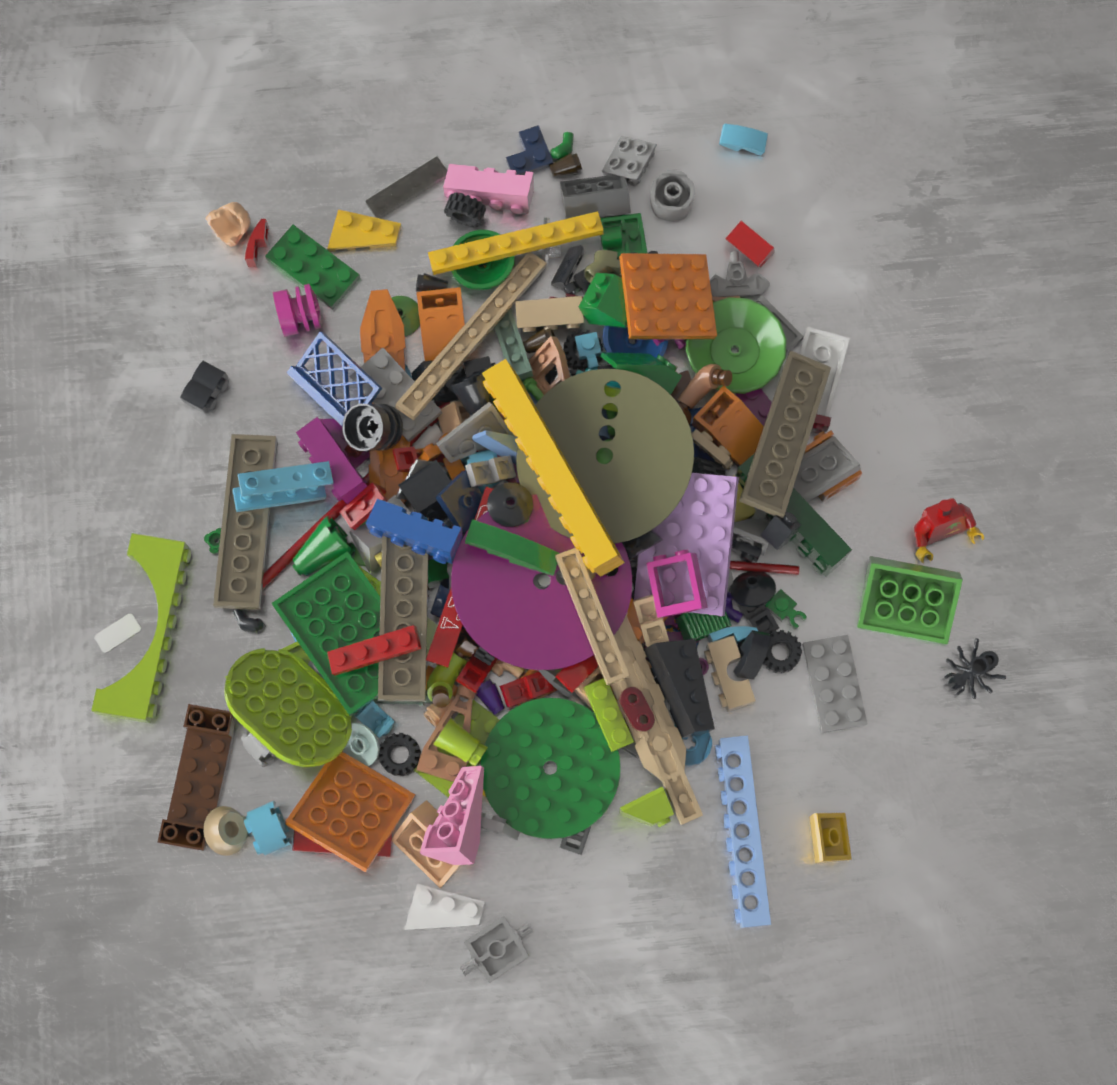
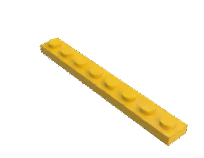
M597 211L430 251L428 256L433 275L603 235L604 231Z

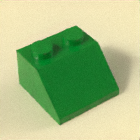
M596 273L578 306L589 324L616 327L627 326L621 277L615 274Z

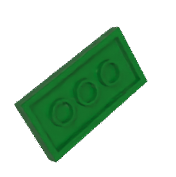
M294 224L265 255L269 262L302 287L305 284H310L317 298L332 310L360 279L359 273Z

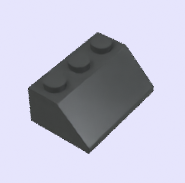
M607 175L560 182L566 219L597 211L600 218L622 216L631 213L629 188L624 177Z

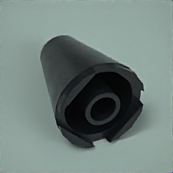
M489 368L472 372V375L467 377L465 375L450 384L451 389L470 416L488 402L499 413L493 402L495 399L491 393H488L483 384V381L486 379L482 373Z

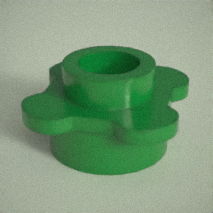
M217 528L215 531L204 536V541L208 543L209 551L212 554H217L219 551L221 528Z

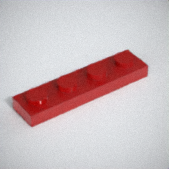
M412 625L327 653L331 672L336 676L420 650L421 644L417 627Z

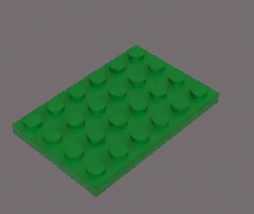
M347 551L271 604L344 709L351 716L378 697L379 662L335 676L331 672L327 652L380 636L381 597Z

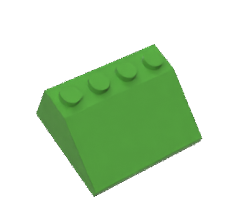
M870 556L865 575L857 628L948 644L963 581L960 572Z

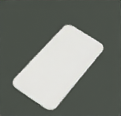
M129 613L96 634L94 638L101 650L106 653L138 633L141 627L133 614Z

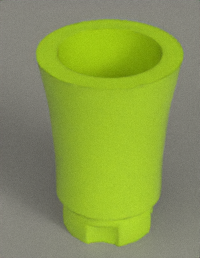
M450 718L433 744L457 756L466 763L468 761L473 766L477 765L488 748L452 718Z

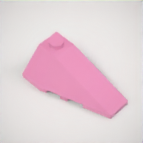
M471 766L461 768L449 790L450 796L444 806L440 805L437 811L439 815L435 823L429 825L425 832L420 854L452 865H471L475 863L480 844L484 767Z

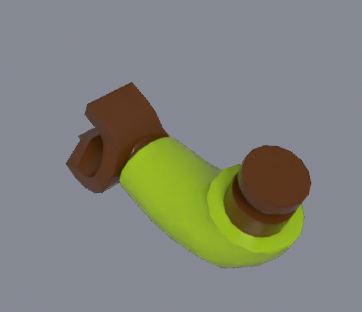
M461 629L449 667L436 665L427 681L428 698L438 708L446 707L449 704L455 680L467 663L464 657L470 659L478 649V644L466 629Z

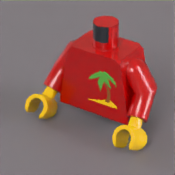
M954 498L942 500L938 504L924 509L920 520L914 526L916 545L919 547L915 554L916 557L923 564L925 556L932 561L934 556L926 546L966 531V528L969 529L967 536L973 544H975L974 537L976 535H979L984 540L982 532L978 527H975L977 524L971 509L962 503L957 504Z

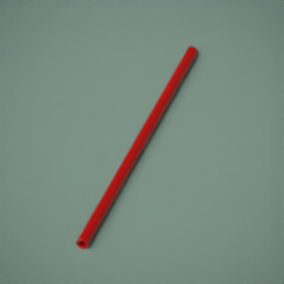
M443 402L438 407L441 410L449 405L450 402ZM438 417L429 425L433 426L439 421ZM429 425L410 441V447L413 446L412 444L418 440ZM369 472L363 477L367 482V486L370 484ZM343 500L338 501L264 572L262 590L293 561L295 555L326 516H329V519L336 520L341 515L339 511L347 505Z

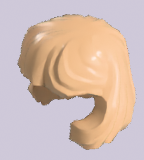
M231 202L217 210H213L205 218L217 237L230 247L238 244L251 224L248 211L238 202Z

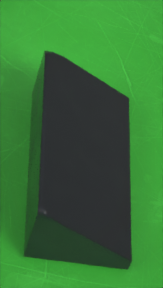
M582 245L568 249L551 281L552 286L563 291L565 290L564 286L570 283L584 256Z

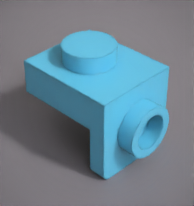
M374 701L361 708L355 715L378 738L388 734L393 727L392 724L395 722Z

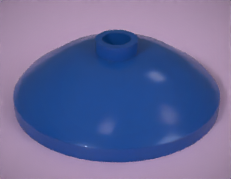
M628 325L626 327L604 326L603 345L608 353L651 354L654 357H657L659 354L663 357L667 349L668 340L656 346L652 339H635V344H631L629 342Z

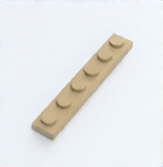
M574 548L557 554L555 556L606 685L608 686L629 678L630 675L579 550Z

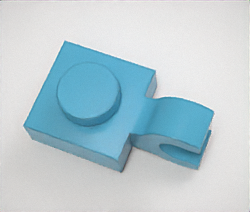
M597 332L575 336L579 359L587 360L588 369L598 370L596 356H601V348Z

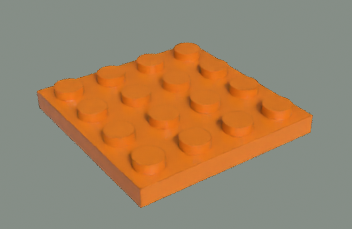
M622 253L620 255L629 339H715L717 337L706 254Z
M342 752L338 757L322 767L286 819L285 825L362 871L367 872L414 800L415 794Z

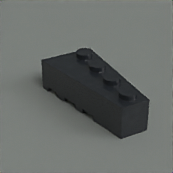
M695 639L654 643L643 649L652 666L650 670L653 676L657 677L662 688V694L669 703V712L681 738L700 736L714 730V722Z

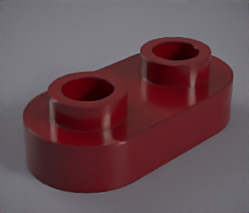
M628 687L620 694L619 702L631 726L638 732L650 730L655 723V717L643 693L636 687ZM630 694L635 695V703L629 701L628 697ZM641 715L646 716V724L640 722L639 718Z

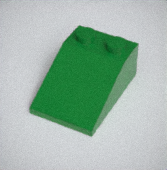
M602 352L601 357L615 369L626 370L647 377L664 388L670 395L682 377L676 371L678 367L659 354L657 357L644 353Z

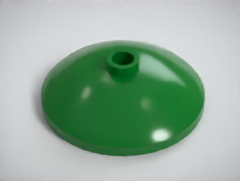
M475 230L461 236L453 246L501 234L491 230ZM511 256L453 270L451 273L461 285L467 288L487 290L499 286L509 277L514 267L515 258ZM482 265L487 266V267L484 268V269H481V268H480V266H482Z

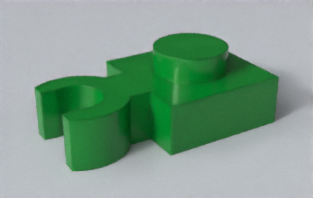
M782 589L765 605L781 622L788 618L790 626L794 629L799 627L794 621L795 617H800L803 621L807 618L802 611L794 610L797 603Z

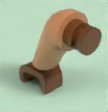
M717 364L704 366L684 389L677 400L679 401L678 405L687 418L689 426L692 416L688 409H693L712 389H716L721 385L728 387L732 382V372L730 370H723Z

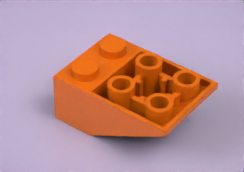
M460 287L416 292L425 361L434 360L465 325Z
M722 386L694 416L692 426L700 433L705 431L713 438V444L717 447L721 445L730 452L729 457L739 466L756 452L764 428L746 405L725 386Z

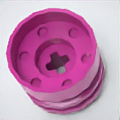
M310 284L304 285L306 295H302L299 286L295 287L296 297L294 298L291 297L288 289L273 292L274 303L284 337L299 334L298 323L302 322L306 331H311L309 324L311 320H313L315 329L321 328L320 306Z

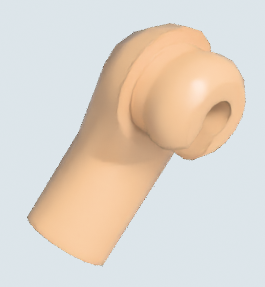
M498 659L491 671L497 676H501L504 671H508L519 679L524 674L525 669Z

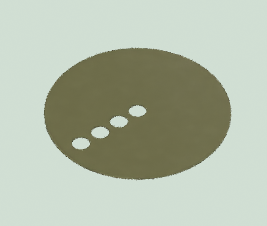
M591 370L560 382L550 389L535 405L614 544L632 540L651 531L662 523L677 507L692 475L694 445L690 426L681 407L660 385L647 377L626 370ZM610 381H616L621 386L620 393L615 397H609L604 392L605 385ZM608 403H613L618 407V414L613 419H605L602 416V408ZM606 425L612 426L616 432L614 439L609 442L602 441L599 437L600 429ZM518 446L516 461L520 485L525 487L531 495H537L553 530L568 538L574 536L573 533L570 534L562 525L559 519L562 514L554 510L548 498L551 494L548 495L539 484L537 478L540 475L537 476L526 461L529 455L526 456ZM601 448H608L613 453V458L608 464H601L596 459V454Z

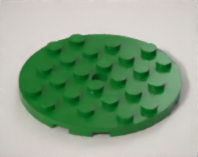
M540 698L523 703L509 711L497 722L485 742V746L488 748L481 757L480 766L484 767L483 790L486 798L500 818L506 819V823L525 835L541 839H558L578 834L595 824L605 814L617 793L621 775L619 751L617 749L611 752L595 713L576 702L561 698ZM550 761L555 762L557 765V771L552 775L546 774L544 771V765Z

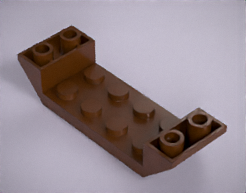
M188 704L183 725L187 731L167 820L162 819L157 843L204 851L207 846L204 837V823L208 814L213 809L219 807L234 739V716L230 711Z

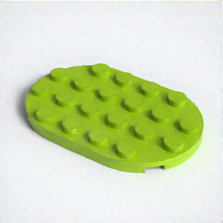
M260 648L244 654L230 668L224 687L225 700L230 712L238 722L276 757L295 766L315 767L334 760L345 749L352 733V715L349 716L326 681L301 658L282 649L275 651Z

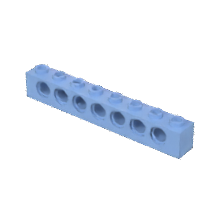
M748 735L720 738L719 744L715 745L716 758L721 759L718 777L719 782L723 781L724 791H721L722 805H726L727 814H723L724 827L729 828L730 838H726L727 851L732 852L733 861H729L730 875L735 877V885H732L733 900L737 899L738 909H735L736 924L740 923L741 928L771 925ZM736 756L740 761V765L738 767H731L727 762L728 757ZM732 779H739L742 782L741 790L735 791L731 788L730 782ZM735 802L744 804L745 812L743 814L735 813L733 810ZM743 825L748 829L747 837L741 838L736 834L737 826ZM741 849L750 851L751 859L745 862L739 858V851ZM749 872L753 875L754 882L752 885L748 886L742 882L743 873ZM747 896H752L757 901L756 907L752 910L748 909L744 904Z

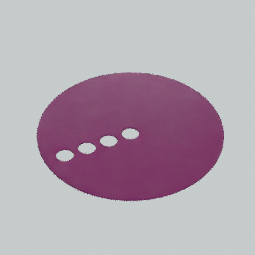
M531 495L533 510L527 523L516 527H504L497 524L490 517L488 511L477 520L534 541L559 553L576 548L570 538L561 535L550 527L537 495ZM512 499L506 501L510 506L515 504ZM468 531L466 532L453 561L451 589L455 609L460 621L479 646L503 662L532 670L561 669L575 665L594 655L567 585H562L556 580V574L560 570L558 563L554 576L547 574L550 578L549 587L538 589L535 587L533 579L542 572L510 563L509 559L487 553L485 549L466 544L465 540ZM622 542L614 544L625 562L618 567L617 574L600 577L596 573L595 577L591 580L613 636L625 619L632 593L631 566Z

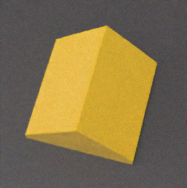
M815 813L809 816L815 864L852 860L846 814Z

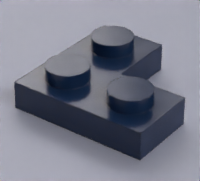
M539 125L520 131L519 137L525 151L506 157L509 170H516V175H525L526 172L534 173L548 168L549 165L554 163Z

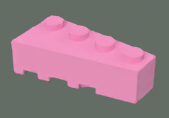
M449 164L443 186L444 195L449 198L451 193H463L464 196L469 195L470 198H476L477 201H481L484 205H489L496 210L503 208L516 214H528L534 193L533 172H526L525 175H516V170H507L506 173H499L495 168L479 171L476 166Z

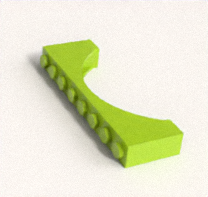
M132 533L127 556L142 566L153 585L158 605L157 627L148 651L134 669L117 682L103 689L96 688L91 711L99 715L151 723V718H154L157 712L155 700L156 696L160 695L162 689V682H160L161 673L165 672L167 660L165 659L166 650L169 651L171 648L172 638L170 637L171 628L174 629L177 616L174 614L176 606H179L181 603V593L179 592L181 584L183 585L186 580V571L184 569L185 564L190 561L191 550L182 541Z

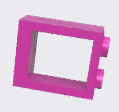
M688 549L675 552L674 557L667 558V555H659L653 557L652 562L646 563L657 618L708 608L696 553H689ZM687 561L694 600L665 606L657 567Z

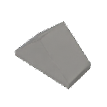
M364 524L349 533L370 573L380 568L374 556L382 551V538L370 534V530Z

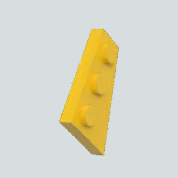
M338 209L327 250L335 252L339 249L356 250V248L362 247L382 248L397 246L402 227L401 223Z

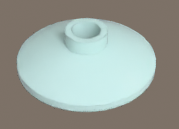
M351 723L352 733L342 752L366 766H370L376 761L379 754L378 740L373 731L361 723Z

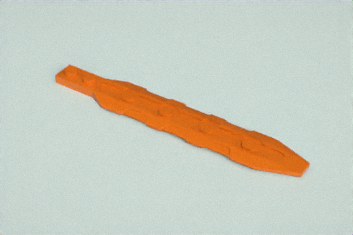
M388 289L373 290L370 293L360 326L361 352L364 356V363L384 348L405 371L404 349L406 347L404 324ZM403 435L395 447L391 449L369 451L370 484L373 482L385 488L387 492L384 495L387 500L398 494L400 488L398 485L405 481L409 472L397 471L392 451L394 448L410 447V442ZM400 499L405 505L407 500Z

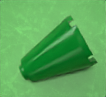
M326 516L295 555L292 566L299 575L309 576L321 570L348 551L350 555L356 551V547L352 541L350 543L347 542L348 535L334 519H329V516Z

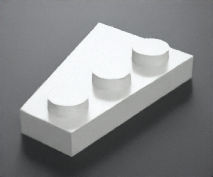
M417 884L404 930L480 925L485 901Z

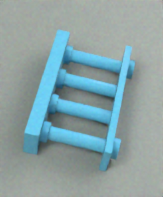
M329 461L238 474L240 487L233 488V496L237 512L325 500L327 496L324 485L333 484Z

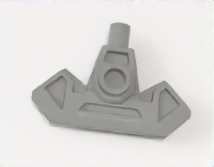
M737 251L730 253L731 262L728 264L726 280L716 274L710 279L712 296L716 297L762 295L770 286V282L758 272L750 278L747 277L743 262L739 260V252Z

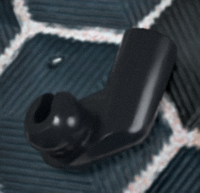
M234 609L232 611L241 630L257 633L258 630L263 629L264 623L260 618L247 617L244 609Z

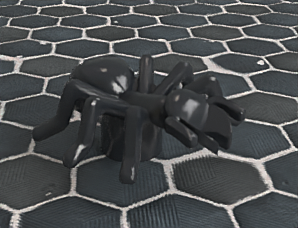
M978 638L974 640L971 662L965 658L961 646H957L959 657L968 668L955 664L949 658L946 659V662L952 668L963 671V674L951 672L944 676L945 679L954 676L950 678L948 684L955 683L951 688L952 690H958L961 687V690L956 693L957 696L965 690L967 679L970 680L969 690L973 699L977 698L974 691V677L981 688L987 690L990 694L993 690L984 684L981 679L982 676L989 679H1006L1005 675L986 673L998 665L999 657L993 651H985L976 657L979 645Z

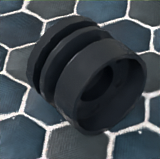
M357 404L347 411L343 420L345 440L352 448L358 451L391 449L400 441L403 433V421L399 412L388 404Z

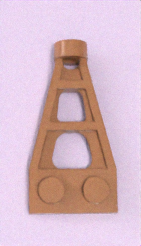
M550 336L529 359L533 372L532 378L535 379L537 387L544 395L560 382L570 378L566 356L557 337ZM556 365L558 377L549 385L545 380V375Z
M458 686L454 700L423 747L417 771L454 782L461 768L467 767L468 761L466 763L457 756L440 753L433 744L456 712L464 715L463 729L470 733L472 703L475 692L465 686ZM460 697L468 699V701L463 702Z

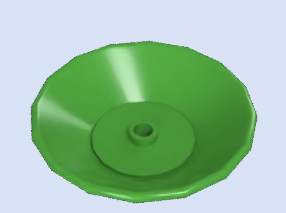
M728 297L713 302L717 337L715 339H686V354L692 370L697 374L701 368L709 364H717L723 370H730L732 372V382L726 388L732 393L744 394L763 388L778 375L786 359L787 339L780 321L767 307L751 299ZM737 348L739 352L733 353L731 349Z

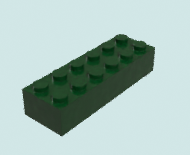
M755 453L737 469L735 477H739L738 482L742 488H744ZM793 487L786 511L792 513L802 525L790 541L797 546L796 550L803 558L807 557L813 563L812 567L818 574H823L827 577L847 559L852 549ZM765 512V516L768 520L771 521L775 517L774 515Z

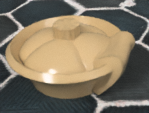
M220 806L213 809L206 817L204 823V837L208 846L214 852L223 856L237 853L249 837L244 824L246 817L241 816L238 811L228 806Z

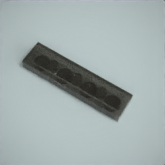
M438 156L370 197L365 203L374 217L381 219L446 179L448 170Z

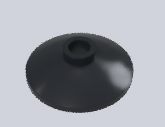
M511 482L500 484L492 490L488 497V513L501 526L516 527L522 525L532 514V496L520 484ZM512 499L515 504L510 506L506 501Z
M747 571L738 575L733 580L730 591L732 598L738 604L746 607H758L768 603L774 597L776 584L774 579L765 572Z

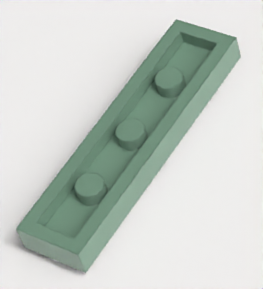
M510 309L494 329L504 359L510 363L520 380L532 377L533 372L512 309Z

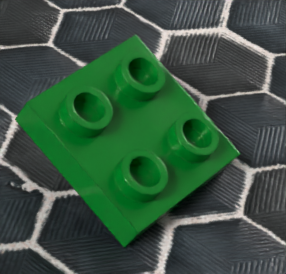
M641 213L600 218L604 234L600 235L602 250L618 252L617 260H620L619 257L622 253H648Z

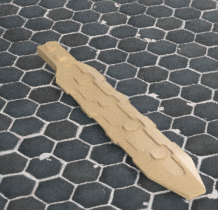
M586 567L589 577L592 580L595 577L596 572L592 573L590 569L588 570V568ZM626 614L614 638L630 676L611 684L623 718H625L636 743L635 748L643 767L662 781L680 825H683L703 816L684 772L686 747L678 728L672 722L664 703L665 698L659 684H656L645 659L646 654L640 641H637ZM628 687H636L643 693L654 714L655 723L648 731H636L631 726L620 705V694ZM630 694L628 697L629 701L635 703V695ZM641 715L639 718L640 722L646 724V716Z

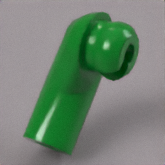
M564 132L563 143L551 149L550 154L553 159H562L572 153L574 137L572 132Z

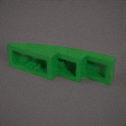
M473 519L465 540L466 544L485 549L487 553L509 559L510 563L554 576L557 567L555 556L560 554L534 541Z

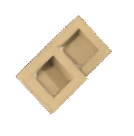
M653 594L633 600L646 646L649 647L654 643L668 642L669 639L663 618H657Z

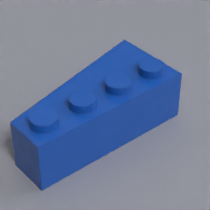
M380 499L376 500L366 522L370 534L382 538V536L388 537L392 543L401 547L404 544L410 546L412 551L417 554L425 555L427 553L434 556L433 559L439 563L446 564V562L453 564L456 551L463 539L461 527L454 525L450 529L444 524V521L435 519L430 522L421 513L411 512L409 515L403 507Z

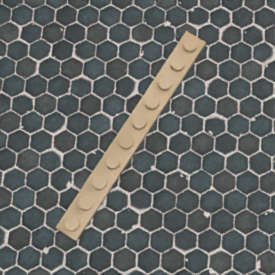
M528 252L512 270L509 277L497 287L399 399L395 408L414 421L511 309L515 301H518L544 271L547 263L532 252Z

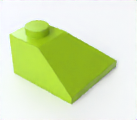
M663 786L619 809V813L623 817L650 826L657 824L658 827L670 823V817L674 815Z

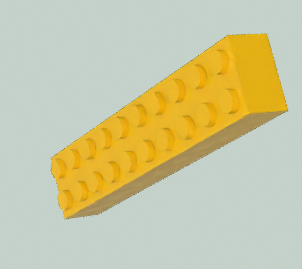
M504 359L484 371L482 374L486 380L483 381L486 390L495 399L493 402L498 411L502 413L504 418H507L504 422L508 429L513 432L515 437L518 436L515 441L520 450L526 456L529 455L526 461L537 476L540 475L537 480L542 489L548 495L551 494L548 500L554 510L562 514L559 519L564 528L570 534L573 533L574 536L570 537L571 541L581 554L584 553L585 556L582 557V560L588 570L590 569L592 573L596 572L601 577L624 564V560L514 368Z

